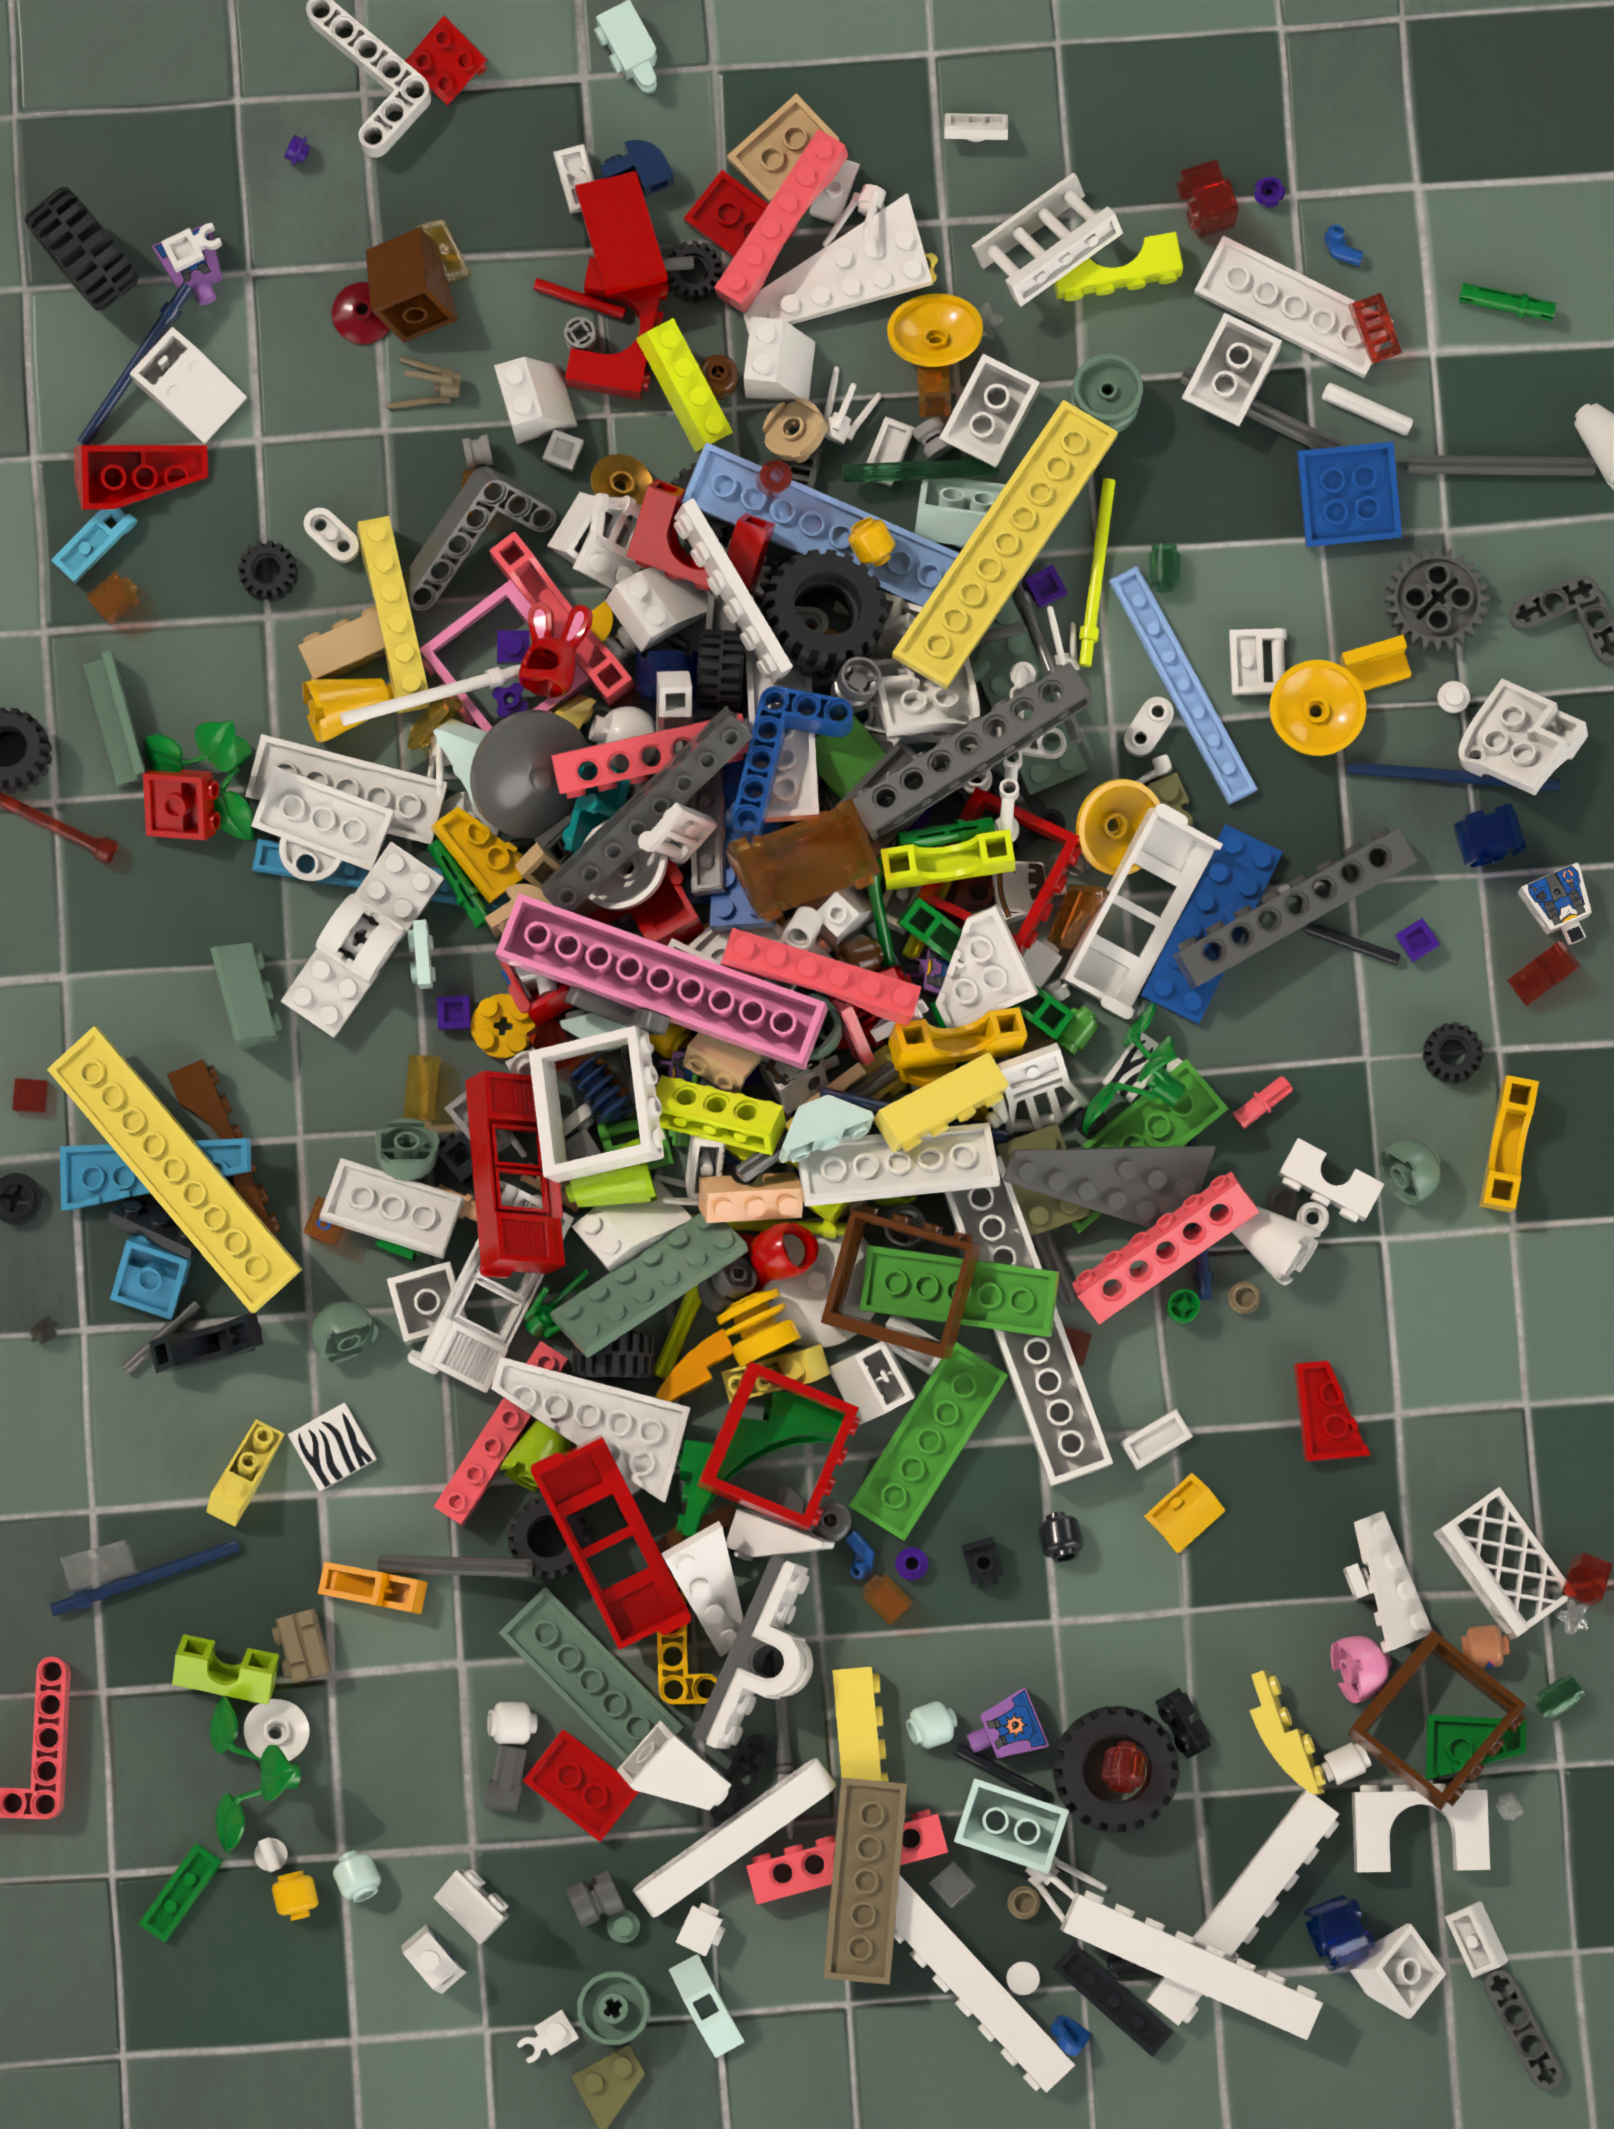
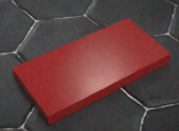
M629 172L575 185V192L605 295L668 281L667 272L637 172Z

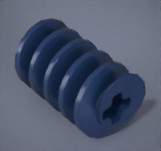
M601 1052L579 1064L569 1077L571 1082L581 1081L576 1088L578 1093L588 1092L583 1098L585 1104L595 1102L590 1109L591 1114L597 1115L602 1113L597 1120L599 1126L614 1123L636 1108L635 1106L624 1107L630 1098L628 1095L617 1096L623 1087L621 1084L610 1085L616 1075L614 1073L609 1075L603 1074L609 1064L596 1063L602 1055Z

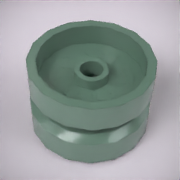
M1099 354L1086 360L1077 370L1070 395V403L1117 432L1123 431L1135 420L1143 395L1142 377L1137 368L1126 358L1115 354Z
M609 1970L596 1975L583 1987L577 2000V2016L582 2029L593 2040L605 2045H621L633 2040L645 2028L651 2015V1999L646 1986L636 1976L625 1971ZM611 2001H618L621 2005L619 2012L616 2014L611 2013L608 2009Z

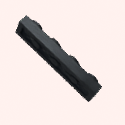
M1075 1943L1070 1946L1052 1967L1151 2057L1158 2052L1174 2033Z

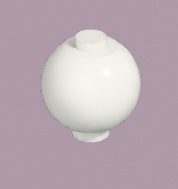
M632 706L619 707L610 711L605 717L595 716L589 731V740L597 742L598 745L656 732V722L642 709ZM654 747L647 748L642 754V760L647 765L653 757H656V748ZM618 754L611 759L610 765L620 770H626L628 759L626 756Z

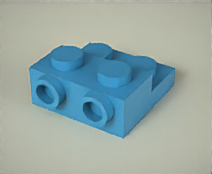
M132 1234L126 1240L110 1300L171 1320L175 1315L182 1287L186 1284L193 1258L189 1260L148 1241L146 1237Z

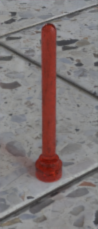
M0 792L1 807L90 849L91 854L95 855L96 860L108 865L115 856L119 845L118 841L107 836L104 838L100 836L94 838Z

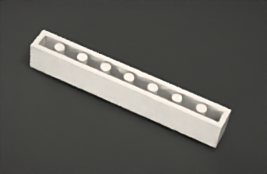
M1305 1789L1193 1936L1195 1938L1193 1945L1204 1950L1207 1944L1226 1952L1224 1959L1235 1963L1239 1957L1235 1951L1242 1942L1249 1944L1259 1930L1255 1925L1262 1915L1268 1918L1279 1904L1275 1898L1281 1890L1284 1889L1288 1892L1299 1878V1875L1295 1872L1303 1862L1308 1865L1316 1856L1319 1849L1315 1846L1322 1836L1328 1839L1338 1827L1339 1823L1335 1819L1339 1813ZM1163 1976L1145 2000L1179 2026L1182 2021L1188 2024L1199 2009L1195 2004L1202 1996V1993Z
M899 1875L894 1938L900 1944L906 1940L914 1949L910 1953L912 1958L922 1968L928 1964L936 1973L932 1978L945 1993L951 1989L959 1999L955 2004L967 2017L974 2014L979 2019L981 2024L977 2028L990 2042L996 2038L1003 2045L1004 2049L1000 2053L1013 2067L1019 2063L1027 2071L1023 2078L1035 2091L1042 2088L1047 2093L1075 2064Z
M1086 1890L1084 1896L1075 1893L1060 1928L1063 1932L1305 2040L1308 2039L1323 2004L1315 1999L1316 1992L1301 1985H1298L1297 1990L1285 1986L1287 1979L1268 1971L1266 1977L1254 1972L1256 1965L1238 1958L1236 1963L1224 1959L1226 1952L1207 1944L1205 1950L1193 1945L1195 1938L1180 1931H1177L1175 1936L1163 1931L1164 1924L1147 1917L1145 1923L1132 1918L1135 1911L1122 1905L1116 1904L1114 1909L1103 1905L1104 1898Z

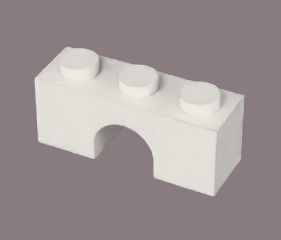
M1298 1138L1277 1175L1283 1178L1281 1183L1294 1191L1299 1192L1300 1188L1311 1193L1310 1199L1324 1207H1328L1330 1203L1341 1209L1339 1214L1356 1223L1358 1219L1364 1222L1378 1198L1384 1183L1358 1169L1353 1171L1348 1182L1343 1185L1335 1186L1327 1183L1321 1175V1164L1327 1153Z

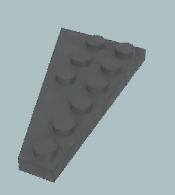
M1211 1144L1201 1146L1172 1145V1147L1126 1146L1088 1149L1085 1147L1073 1149H1013L1003 1180L1016 1186L1151 1228L1156 1225L1157 1220L1161 1216L1173 1213L1183 1206L1184 1201L1188 1197L1200 1194L1216 1146ZM1189 1224L1184 1227V1231H1187Z

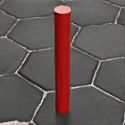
M536 278L533 286L535 291L620 320L624 319L627 311L625 307Z

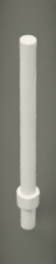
M521 664L504 669L495 667L485 670V674L340 713V719L343 726L487 686L490 689L503 686L505 681L518 678Z

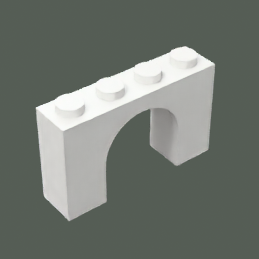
M1464 1783L1461 1789L1465 1792L1452 1807L1447 1803L1442 1811H1440L1417 1791H1413V1788L1408 1784L1393 1785V1791L1380 1792V1785H1360V1792H1352L1354 1872H1391L1390 1829L1392 1823L1404 1809L1418 1804L1428 1805L1437 1809L1447 1819L1452 1831L1453 1870H1490L1487 1790H1479V1783ZM1432 1784L1441 1792L1446 1788V1784Z

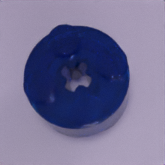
M679 650L648 651V658H645L642 652H637L636 692L641 693V697H644L645 700H657V672L689 671L692 684V700L696 699L699 652L692 651V658L689 655H684V651Z
M1513 804L1499 806L1494 809L1495 813L1487 815L1484 814L1483 810L1470 813L1465 816L1466 820L1454 824V833L1465 867L1469 865L1471 868L1499 862L1503 860L1504 856L1509 854L1508 851H1511L1512 855L1515 856L1527 849Z
M1341 1894L1304 1910V1915L1311 1918L1305 1924L1312 1944L1319 1957L1326 1955L1330 1963L1325 1964V1967L1330 1972L1369 1956V1950L1375 1948L1370 1932L1367 1929L1363 1930L1359 1918L1362 1917V1912L1354 1898L1348 1900Z

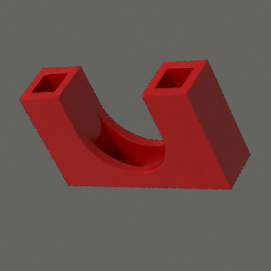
M589 257L583 286L584 294L595 298L620 302L631 308L640 321V330L637 337L663 324L664 312H660L659 309L661 300L667 301L669 281L605 295L595 258ZM635 339L627 349L616 354H600L571 348L565 382L566 387L641 400L643 391H649L652 373L647 372L649 363Z
M656 479L647 487L626 557L634 559L635 563L641 567H655L665 571L664 574L672 579H686L694 582V586L698 589L712 591L707 582L709 575L704 567L699 568L692 556L682 548L674 527V523L677 522L674 517L682 505L681 501L686 490ZM745 513L736 522L726 554L752 596L758 582L775 523Z

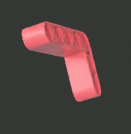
M46 1657L38 1664L36 1671L31 1788H0V1818L52 1819L63 1811L71 1671L68 1663L62 1658ZM56 1662L61 1667V1676L59 1679L51 1681L46 1676V1669L48 1665ZM54 1695L58 1698L60 1707L56 1713L49 1714L44 1708V1703L49 1696ZM50 1728L54 1729L58 1734V1741L53 1747H47L42 1739L44 1732ZM46 1762H52L57 1771L55 1777L49 1781L45 1780L41 1775V1767ZM12 1794H17L22 1800L21 1808L15 1813L11 1812L6 1805L8 1797ZM45 1795H50L55 1802L54 1809L48 1814L42 1812L39 1807L40 1799Z

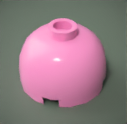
M1364 1636L1345 1637L1331 1645L1333 1671L1340 1668L1344 1683H1338L1344 1696L1351 1703L1366 1701L1377 1696L1386 1686L1389 1668H1391V1659L1388 1652L1383 1654L1381 1647L1375 1641Z

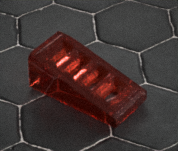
M1382 292L1348 304L1352 319L1371 364L1402 353ZM1374 305L1376 311L1363 316L1362 309ZM1379 317L1380 324L1367 328V321ZM1384 329L1386 335L1371 339L1370 334ZM1389 341L1391 347L1378 352L1375 351L1374 346Z

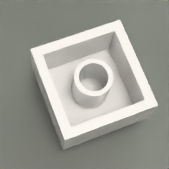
M450 1261L387 1279L402 1337L407 1345L428 1339L457 1281L453 1265ZM463 1307L460 1316L467 1319L465 1308Z

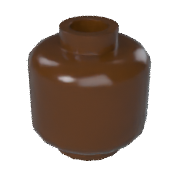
M712 355L700 364L699 368L716 400L726 399L737 390L739 371L732 359L724 355Z
M863 934L841 942L836 947L834 957L835 960L873 972L879 971L884 958L878 941Z

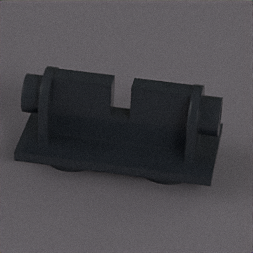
M1178 1688L1155 1701L1160 1718L1164 1723L1168 1724L1174 1735L1176 1747L1180 1752L1184 1753L1187 1759L1212 1746L1209 1741L1211 1736L1202 1720L1199 1718L1190 1723L1187 1718L1196 1713V1710L1186 1692L1182 1693L1181 1689Z

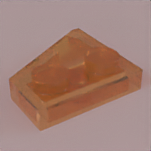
M1070 884L1047 941L1058 949L1072 950L1108 898L1110 891L1100 886Z

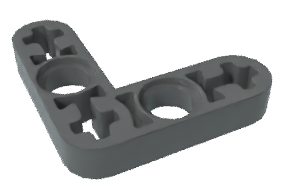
M1580 575L1521 599L1514 603L1511 608L1509 621L1514 628L1521 631L1530 630L1574 611L1596 659L1603 664L1614 663V651L1613 656H1610L1608 652L1602 653L1601 649L1604 646L1602 637L1600 636L1598 639H1595L1593 636L1600 635L1609 629L1611 633H1607L1605 638L1609 645L1614 644L1613 618L1597 583L1590 576ZM1579 583L1583 587L1589 586L1591 590L1587 593V598H1584L1582 594L1576 595L1570 600L1573 605H1569L1567 594L1575 592ZM1549 595H1557L1562 600V608L1558 611H1550L1545 606V598ZM1534 601H1538L1539 611L1544 617L1540 618L1538 611L1530 615L1528 618L1529 622L1527 623L1524 619L1518 620L1516 618L1520 612L1519 608H1523L1525 612L1530 611L1536 607ZM1596 611L1601 613L1605 620L1604 625L1599 628L1591 627L1587 622V615L1590 612Z
M570 986L564 1001L572 1006L626 1027L637 1026L648 1032L649 1035H665L671 1020L645 1009L628 1008Z

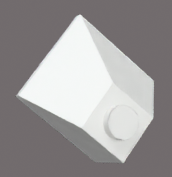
M1405 1924L1367 1947L1349 1969L1368 1996L1406 2019L1412 2018L1446 1975L1412 1924Z

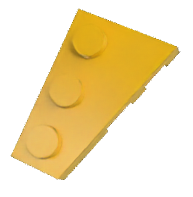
M456 807L431 826V829L489 904L506 893L505 889L507 887L516 885L525 879L515 867V864L524 856L517 851V847L510 842L505 843L490 832V828L460 807Z

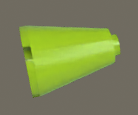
M637 1138L616 1150L640 1145L641 1142ZM647 1162L569 1180L570 1183L564 1185L569 1202H576L578 1208L648 1203L658 1200Z
M535 1419L502 1461L500 1470L506 1469L504 1475L507 1478L535 1492L538 1485L531 1473V1466L554 1453H564L570 1450L572 1442L538 1419Z

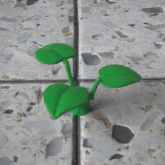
M208 721L198 725L195 730V741L202 755L191 759H182L183 751L181 746L174 739L166 735L153 734L144 739V749L154 771L178 773L184 770L183 766H190L208 759L221 772H229L219 788L220 794L214 800V811L220 814V827L238 839L252 840L255 838L253 827L251 826L253 816L248 803L238 793L234 791L227 792L229 783L240 772L238 766L252 755L249 743L244 738L236 736L234 721Z
M1154 1001L1132 1022L1122 1041V1045L1125 1048L1133 1042L1148 1059V1062L1140 1070L1137 1081L1142 1082L1151 1075L1146 1082V1085L1150 1088L1149 1091L1120 1082L1114 1083L1110 1081L1096 1094L1086 1110L1083 1120V1133L1088 1136L1090 1125L1108 1107L1115 1093L1119 1090L1146 1096L1151 1101L1158 1097L1170 1107L1183 1094L1186 1086L1163 1069L1164 1065L1177 1059L1174 1050V1038L1168 1035L1152 1053L1141 1043V1033L1149 1026L1154 1012L1157 1011V1003Z
M221 1696L210 1721L209 1735L214 1750L217 1753H225L228 1748L231 1752L260 1761L261 1768L260 1789L238 1795L235 1799L232 1794L226 1793L218 1803L215 1814L217 1837L223 1849L228 1854H232L231 1850L238 1845L245 1826L244 1812L240 1806L241 1802L258 1795H262L266 1801H273L285 1789H295L298 1787L301 1772L299 1765L296 1762H289L277 1745H268L261 1759L252 1752L237 1747L233 1742L238 1734L237 1718L227 1697Z

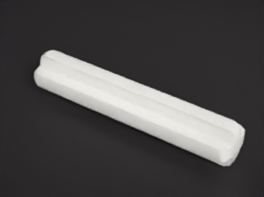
M1328 383L1323 392L1322 399L1403 436L1409 433L1413 424L1411 418L1333 383Z

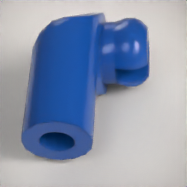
M1331 225L1324 236V242L1330 255L1336 260L1359 267L1364 251L1348 247L1343 236L1345 233L1344 229L1340 225Z
M855 1530L844 1540L855 1553L852 1566L850 1567V1574L854 1579L861 1580L869 1577L871 1574L875 1552L862 1535Z

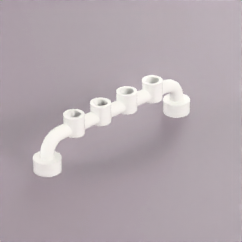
M1018 662L1012 666L1010 682L1014 687L1010 690V699L1018 695L1019 690L1030 682H1035L1036 672L1030 663ZM1025 710L1018 714V719L1024 720ZM1020 750L1011 755L1018 758L1016 762H1009L1007 758L1003 760L1005 775L999 787L1000 797L1002 798L1000 817L994 822L995 831L1010 829L1012 842L1019 835V824L1013 817L1015 800L1019 796L1017 776L1018 770L1022 766V752ZM1006 787H1013L1015 791L1013 793H1006L1004 789Z

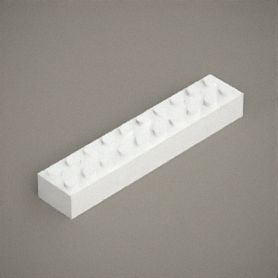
M1001 1156L996 1157L1000 1176L999 1186L943 1192L956 1231L974 1236L972 1242L982 1244L978 1260L1042 1269L1012 1185L1003 1180L1006 1169ZM1056 1305L1051 1337L992 1329L1049 1486L1053 1487L1111 1466L1113 1464L1111 1455Z

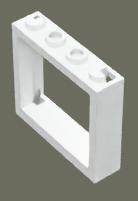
M631 1026L529 1051L543 1175L545 1178L559 1183L664 1158L662 1140L666 1139L663 1130L660 1128L659 1116L662 1114L660 1100L656 1096L655 1084L658 1082V1075L655 1067L652 1065L651 1053L654 1051V1045L650 1044L648 1032L637 1026ZM628 1044L641 1144L567 1162L555 1061Z

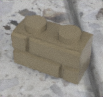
M309 1609L275 1619L277 1627L272 1628V1633L276 1646H283L286 1658L280 1661L285 1679L291 1677L292 1683L296 1684L333 1673L316 1609Z

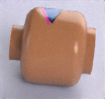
M1497 1625L1470 1627L1467 1630L1466 1636H1461L1463 1654L1480 1668L1500 1667L1504 1662V1655H1510L1508 1635H1502Z

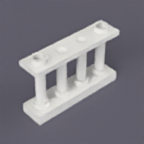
M1074 172L972 245L977 260L983 269L995 262L1009 276L1005 281L1014 301L1020 307L1123 234L1115 213L1108 206L1096 214L1082 200L1085 194ZM1069 207H1072L1086 221L1073 232H1070L1056 218ZM1044 225L1060 239L1059 242L1046 251L1031 237L1033 233ZM1019 243L1035 258L1021 269L1005 255Z

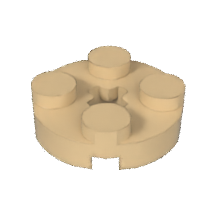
M796 398L794 399L796 402H791L787 405L782 402L771 410L764 421L763 432L765 433V445L774 456L784 461L802 463L819 447L824 435L828 431V424L824 420L821 411L811 401ZM800 424L798 432L791 435L789 429L791 427L796 428Z

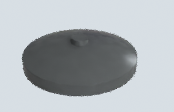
M544 710L518 712L497 723L479 744L470 772L472 797L484 819L508 835L518 838H536L573 812L576 797L567 799L566 793L559 794L550 755L589 747L580 730L565 718ZM584 762V763H582V764L580 765L579 770H580V768H581L583 765L586 764V762Z

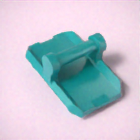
M587 761L580 768L579 776L584 780L594 778L597 772L595 764ZM611 766V769L615 773H622L625 771ZM629 779L617 781L618 788L599 792L598 786L586 788V795L576 797L569 827L565 828L562 834L566 851L575 853L594 828L610 819L627 802L631 785Z

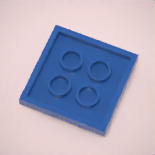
M1393 441L1296 451L1305 547L1402 537Z

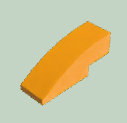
M724 1329L706 1338L691 1350L674 1367L659 1388L655 1398L674 1402L712 1382L713 1378L708 1368L733 1356L731 1351L733 1346L729 1338L724 1336Z
M324 1562L318 1594L422 1614L428 1582Z

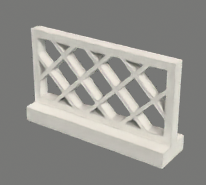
M1500 1487L1433 1533L1502 1632L1508 1635L1509 1641L1519 1637L1534 1624L1576 1595ZM1494 1498H1497L1504 1508L1502 1520L1486 1517L1487 1504ZM1481 1508L1480 1516L1473 1514ZM1509 1516L1513 1520V1522L1508 1521ZM1466 1518L1479 1521L1477 1538L1465 1536L1458 1524ZM1485 1522L1502 1525L1499 1543L1482 1539ZM1507 1527L1520 1530L1523 1535L1522 1547L1505 1544ZM1471 1543H1476L1475 1549ZM1528 1543L1530 1544L1532 1549L1527 1548ZM1481 1545L1498 1548L1496 1565L1484 1563L1480 1557ZM1504 1549L1521 1552L1518 1570L1502 1567ZM1526 1553L1537 1555L1542 1561L1541 1574L1524 1571ZM1490 1570H1495V1575H1494V1576H1493V1574L1491 1573ZM1547 1570L1549 1571V1573H1550L1552 1576L1546 1575V1574H1547ZM1501 1572L1517 1575L1515 1592L1503 1590L1499 1584ZM1523 1576L1540 1579L1537 1597L1521 1594ZM1545 1581L1556 1582L1564 1592V1595L1557 1600L1543 1598ZM1509 1597H1514V1603L1510 1600ZM1520 1599L1537 1602L1535 1616L1528 1621H1525L1518 1611ZM1542 1603L1549 1604V1606L1541 1611Z

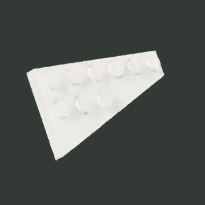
M908 193L873 216L866 238L861 236L863 222L761 289L747 312L743 313L748 334L751 316L781 319L792 325L933 285Z
M499 1357L491 1387L492 1390L577 1446L602 1434L621 1474L662 1502H666L690 1407Z

